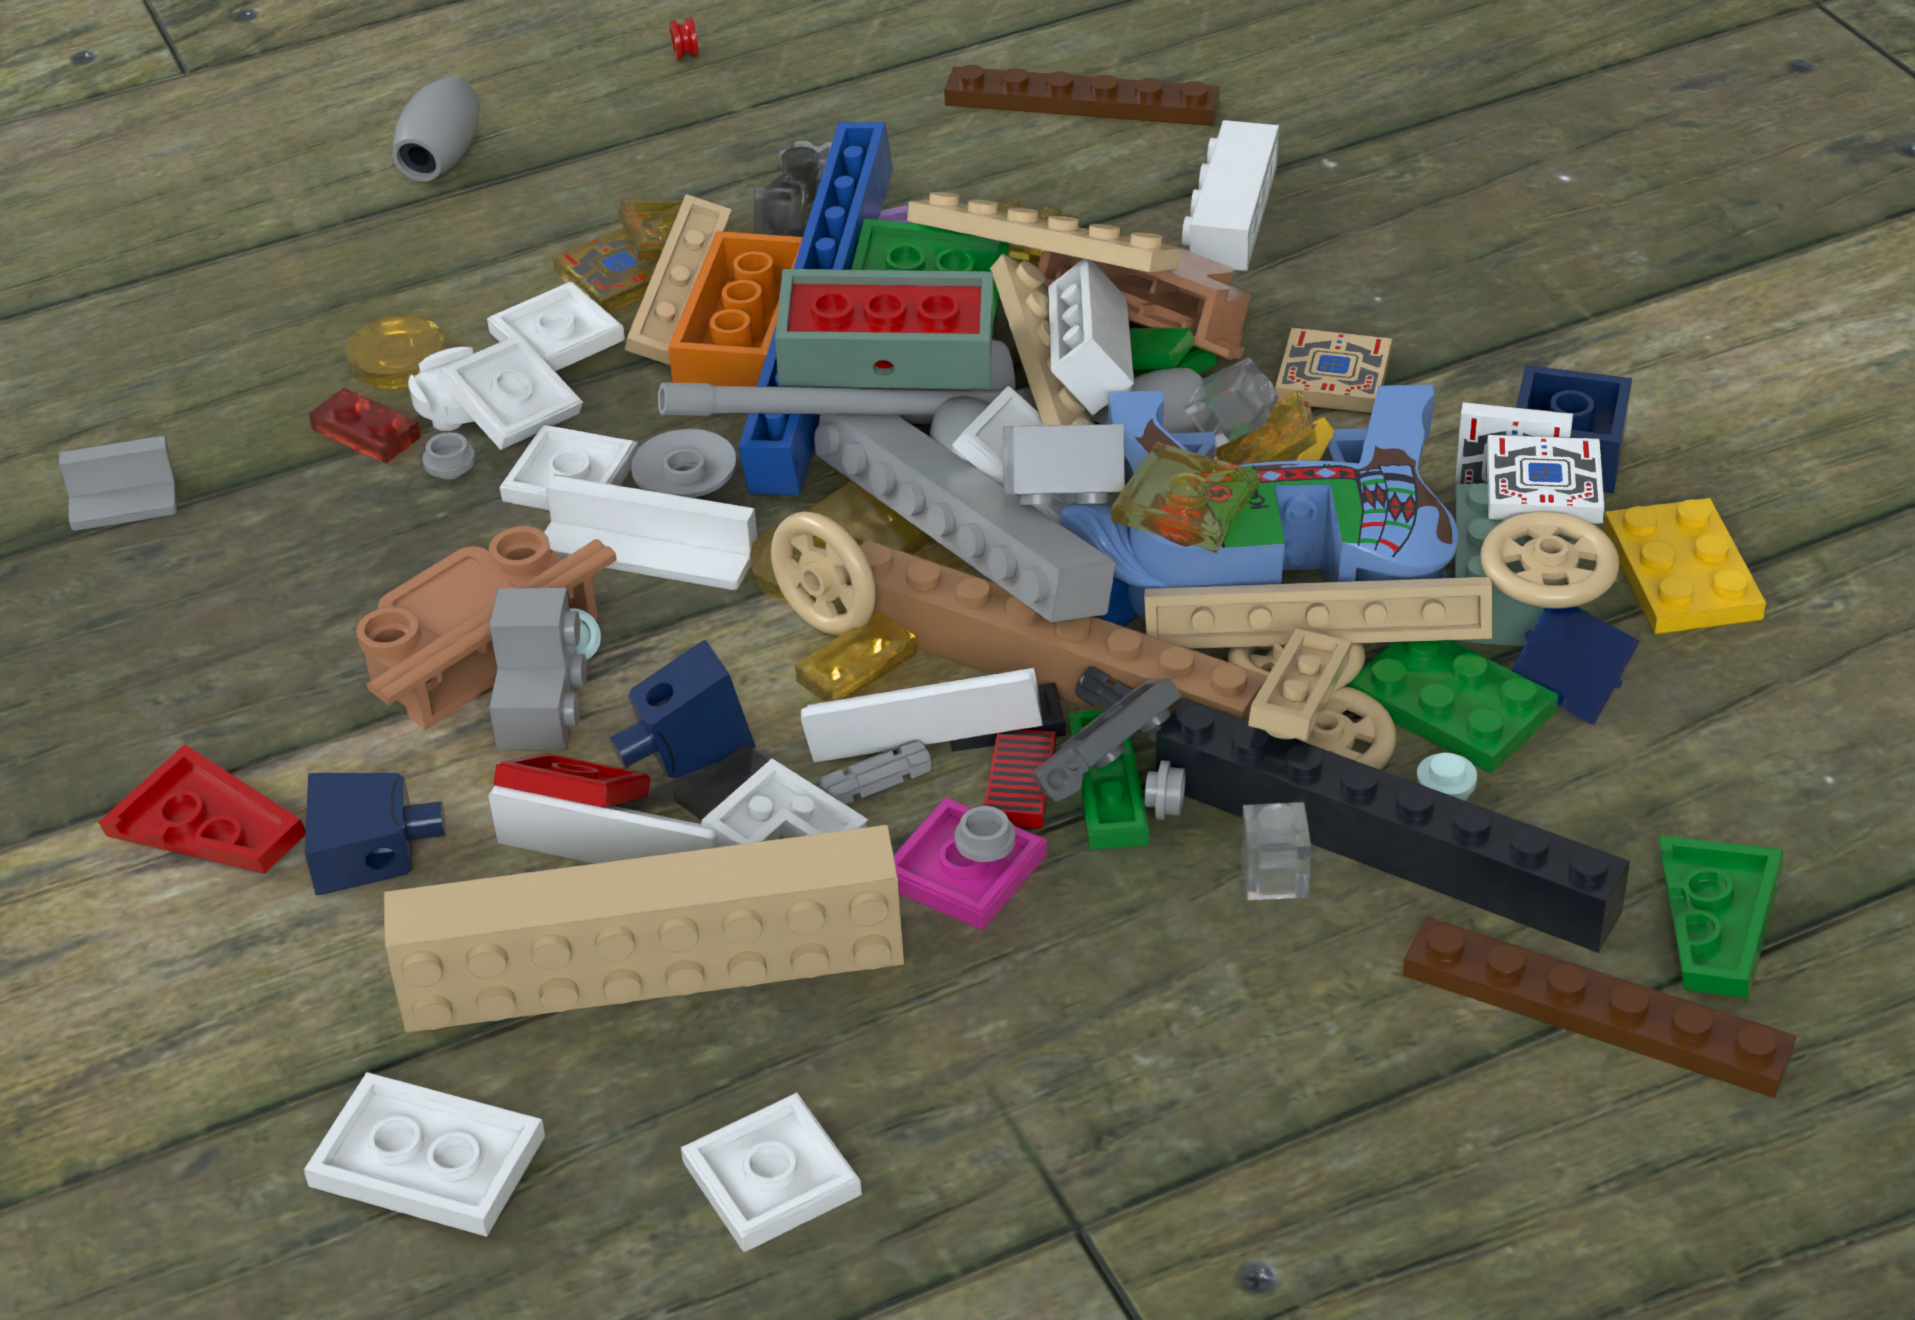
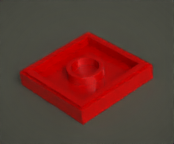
M541 753L501 761L500 764H496L493 785L605 808L648 797L651 776H647L648 773L550 753Z

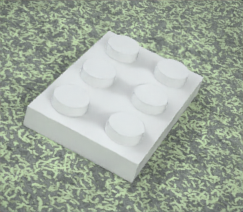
M366 1072L306 1165L304 1172L309 1187L487 1237L542 1143L545 1132L542 1119Z

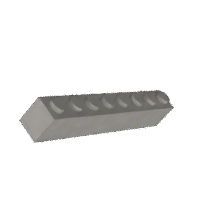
M820 414L819 425L815 430L814 436L815 454L1045 619L1052 623L1107 614L1116 564L1107 555L1032 505H1020V497L1015 494H1004V486L898 415Z

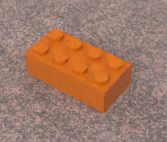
M716 231L668 346L672 383H708L713 386L757 387L777 323L783 269L794 268L803 237Z

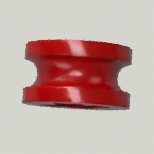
M692 17L685 18V22L682 24H678L676 20L669 21L670 38L675 59H682L686 53L691 54L692 57H698V41Z

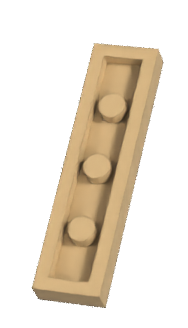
M688 194L685 195L628 334L625 345L626 351L670 365L668 346L716 231H726L732 209Z

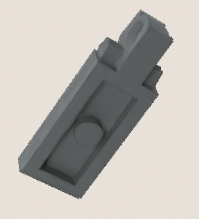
M1148 678L1061 744V749L1030 772L1032 778L1050 802H1059L1081 789L1083 773L1088 772L1089 767L1093 764L1098 769L1118 758L1126 749L1122 742L1139 729L1142 733H1147L1166 721L1171 715L1168 707L1181 698L1182 695L1171 679Z

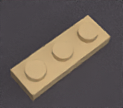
M1296 628L1251 705L1248 726L1266 730L1268 734L1276 738H1297L1307 741L1349 662L1352 642Z

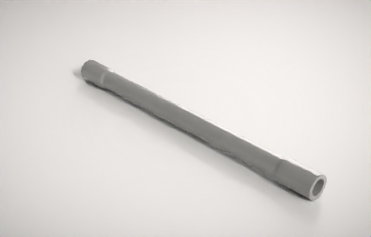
M661 383L658 393V405L661 415L707 416L713 413L933 416L940 405L954 397H974L989 406L1004 390L713 386L708 383ZM1021 388L1015 391L1038 411L1031 388Z

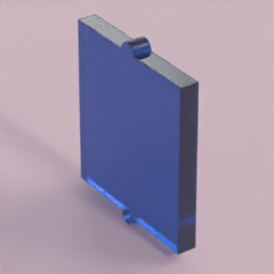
M1577 606L1556 609L1545 608L1534 630L1526 632L1525 638L1527 643L1512 671L1559 694V707L1589 724L1595 725L1614 688L1619 689L1622 687L1623 681L1620 677L1640 640Z

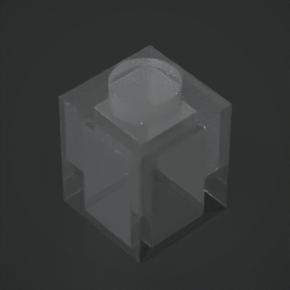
M1247 358L1200 380L1184 410L1201 432H1214L1215 448L1262 428L1279 397L1274 392L1270 380L1260 373L1250 358Z
M1304 802L1243 805L1241 858L1247 900L1308 898L1311 843Z

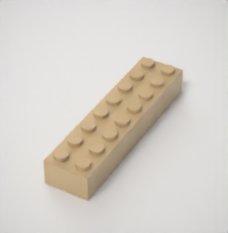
M888 825L384 892L385 950L405 1033L604 1005L625 1004L633 1001L677 995H690L728 988L749 987L757 984L801 978H814L852 971L872 970L904 964L898 878Z

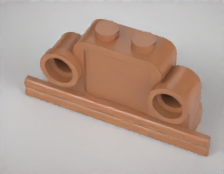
M1121 235L1124 237L1131 238V235ZM1162 241L1163 245L1173 246ZM1181 249L1180 267L1174 270L1145 272L1093 261L1127 298L1129 321L1146 328H1191L1195 342L1193 346L1228 360L1240 359L1245 349L1240 346L1244 335L1242 329L1251 301V295L1230 286L1234 274V269L1184 249ZM1043 250L1037 268L1045 277L1044 283L1046 288L1048 289L1049 285L1083 258Z
M528 526L513 527L498 533L491 540L489 551L477 546L465 547L455 551L384 595L378 603V609L364 616L358 623L356 628L357 639L360 649L364 652L371 680L366 683L367 689L387 705L399 701L406 707L407 715L411 720L423 729H428L494 686L497 664L490 632V622L498 588H566L569 608L583 610L596 620L598 613L592 576L617 560L616 553L611 547L604 546L600 540L595 539L564 558L550 549L548 536L543 531Z

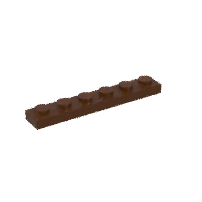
M965 65L962 67L953 66L944 89L945 106L1213 126L1220 101V86L1206 85L1198 81L1172 83L1161 82L1155 78L1132 80L1118 79L1111 75L1091 77L1071 75L1063 71L1037 73L1027 72L1020 68L996 70L983 69L977 65Z
M1429 917L1425 918L1404 958L1403 976L1773 1098H1776L1794 1051L1797 1035Z

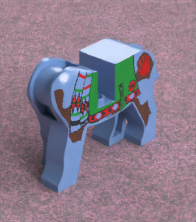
M1432 385L1378 386L1368 429H1333L1335 431L1333 438L1319 461L1262 462L1214 470L1216 443L1214 432L1168 433L1163 428V391L1109 392L1108 424H1124L1125 492L1118 493L1124 499L1131 513L1130 525L1124 513L1110 503L1071 504L1060 512L1059 518L1060 525L1116 562L1114 577L1127 583V594L1130 604L1144 621L1145 589L1281 584L1283 570H1322L1324 583L1449 578L1443 567L1454 557L1458 542V531L1453 516L1420 477L1424 441L1429 438L1435 396Z

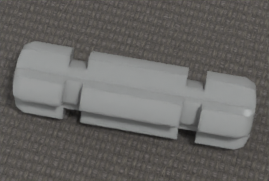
M913 741L898 747L899 753L896 755L890 750L848 766L849 773L844 774L843 770H838L823 776L819 781L820 789L843 804L848 805L854 802L852 796L858 795L859 799H864L904 782L903 777L906 775L909 780L927 774L932 769L931 757L921 741Z

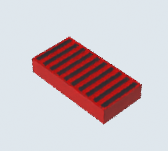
M1013 730L997 733L984 806H992L1002 810L1013 826L1043 829L1048 799L1038 787L1030 772L1055 754L1056 732Z

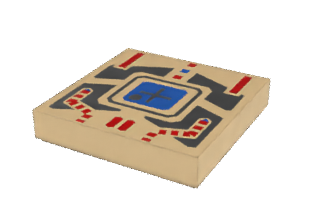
M1291 328L1275 386V402L1372 414L1378 386H1384L1391 356L1392 339Z

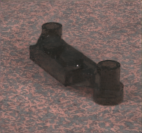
M799 146L790 148L782 154L781 176L764 188H754L753 234L804 236L806 226H803V204H808L815 200L817 193L816 178L820 174L819 155L816 150L810 147Z

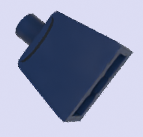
M706 640L698 643L633 687L628 698L638 723L609 737L612 747L624 768L653 754L666 775L675 779L756 748L730 674Z
M398 773L308 774L305 856L315 895L328 894L407 875L412 870V840L446 837V820L442 801L410 805L405 778Z

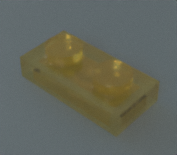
M878 611L871 616L866 625L851 628L795 664L796 682L824 702L851 698L918 654L917 637Z

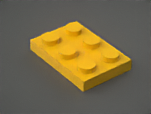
M1711 498L1690 499L1682 502L1644 507L1636 506L1629 509L1605 512L1603 530L1616 547L1619 563L1654 634L1763 620L1766 601Z

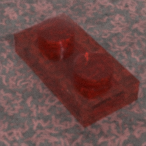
M342 388L308 413L312 430L385 464L421 438L417 420L346 388Z

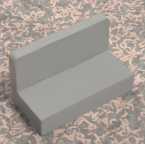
M165 436L59 452V467L69 497V523L73 531L170 516L177 513L176 475Z

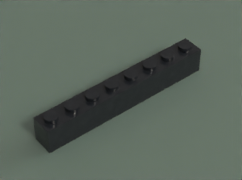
M1183 698L1156 733V772H1159L1161 760L1171 761V767L1185 768L1184 796L1597 953L1601 950L1622 914L1630 861L1295 738H1276L1268 734L1266 730L1248 726V721Z

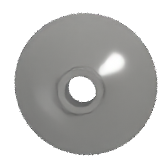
M679 429L659 434L643 443L637 449L631 461L633 479L641 489L689 498L700 497L719 489L731 479L737 466L736 452L731 443L716 433L701 429Z

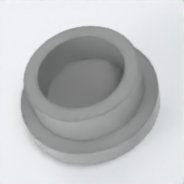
M448 432L438 434L427 442L422 460L424 469L430 475L442 479H455L473 467L475 453L473 447L467 443L464 436Z
M1161 760L1159 772L1148 771L1145 788V807L1155 808L1156 820H1166L1167 815L1181 816L1185 793V768L1171 767V761Z
M979 806L970 809L962 816L960 823L955 829V845L957 850L964 857L973 861L991 862L999 860L1008 855L1015 846L1016 837L1013 824L1002 810L992 806Z

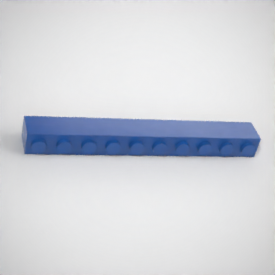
M838 122L793 269L851 270L864 218L879 220L893 171L885 122ZM776 326L757 387H780L778 386L775 344ZM813 387V388H831V387ZM748 414L738 448L749 494H801L815 445L814 436L815 430L819 425L820 414Z

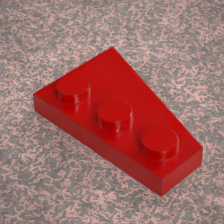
M185 744L98 822L107 837L264 874L306 835V829L300 818Z

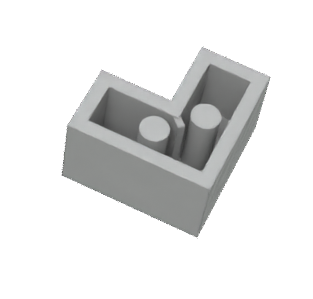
M1124 424L1004 426V494H1020V505L1053 504V493H1063V503H1108V492H1125Z
M498 588L490 622L497 674L489 711L497 750H565L569 728L577 727L580 719V700L576 691L577 688H585L587 681L585 654H577L576 646H578L580 641L578 611H570L566 588Z

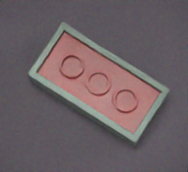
M783 269L775 335L778 386L990 389L993 272Z

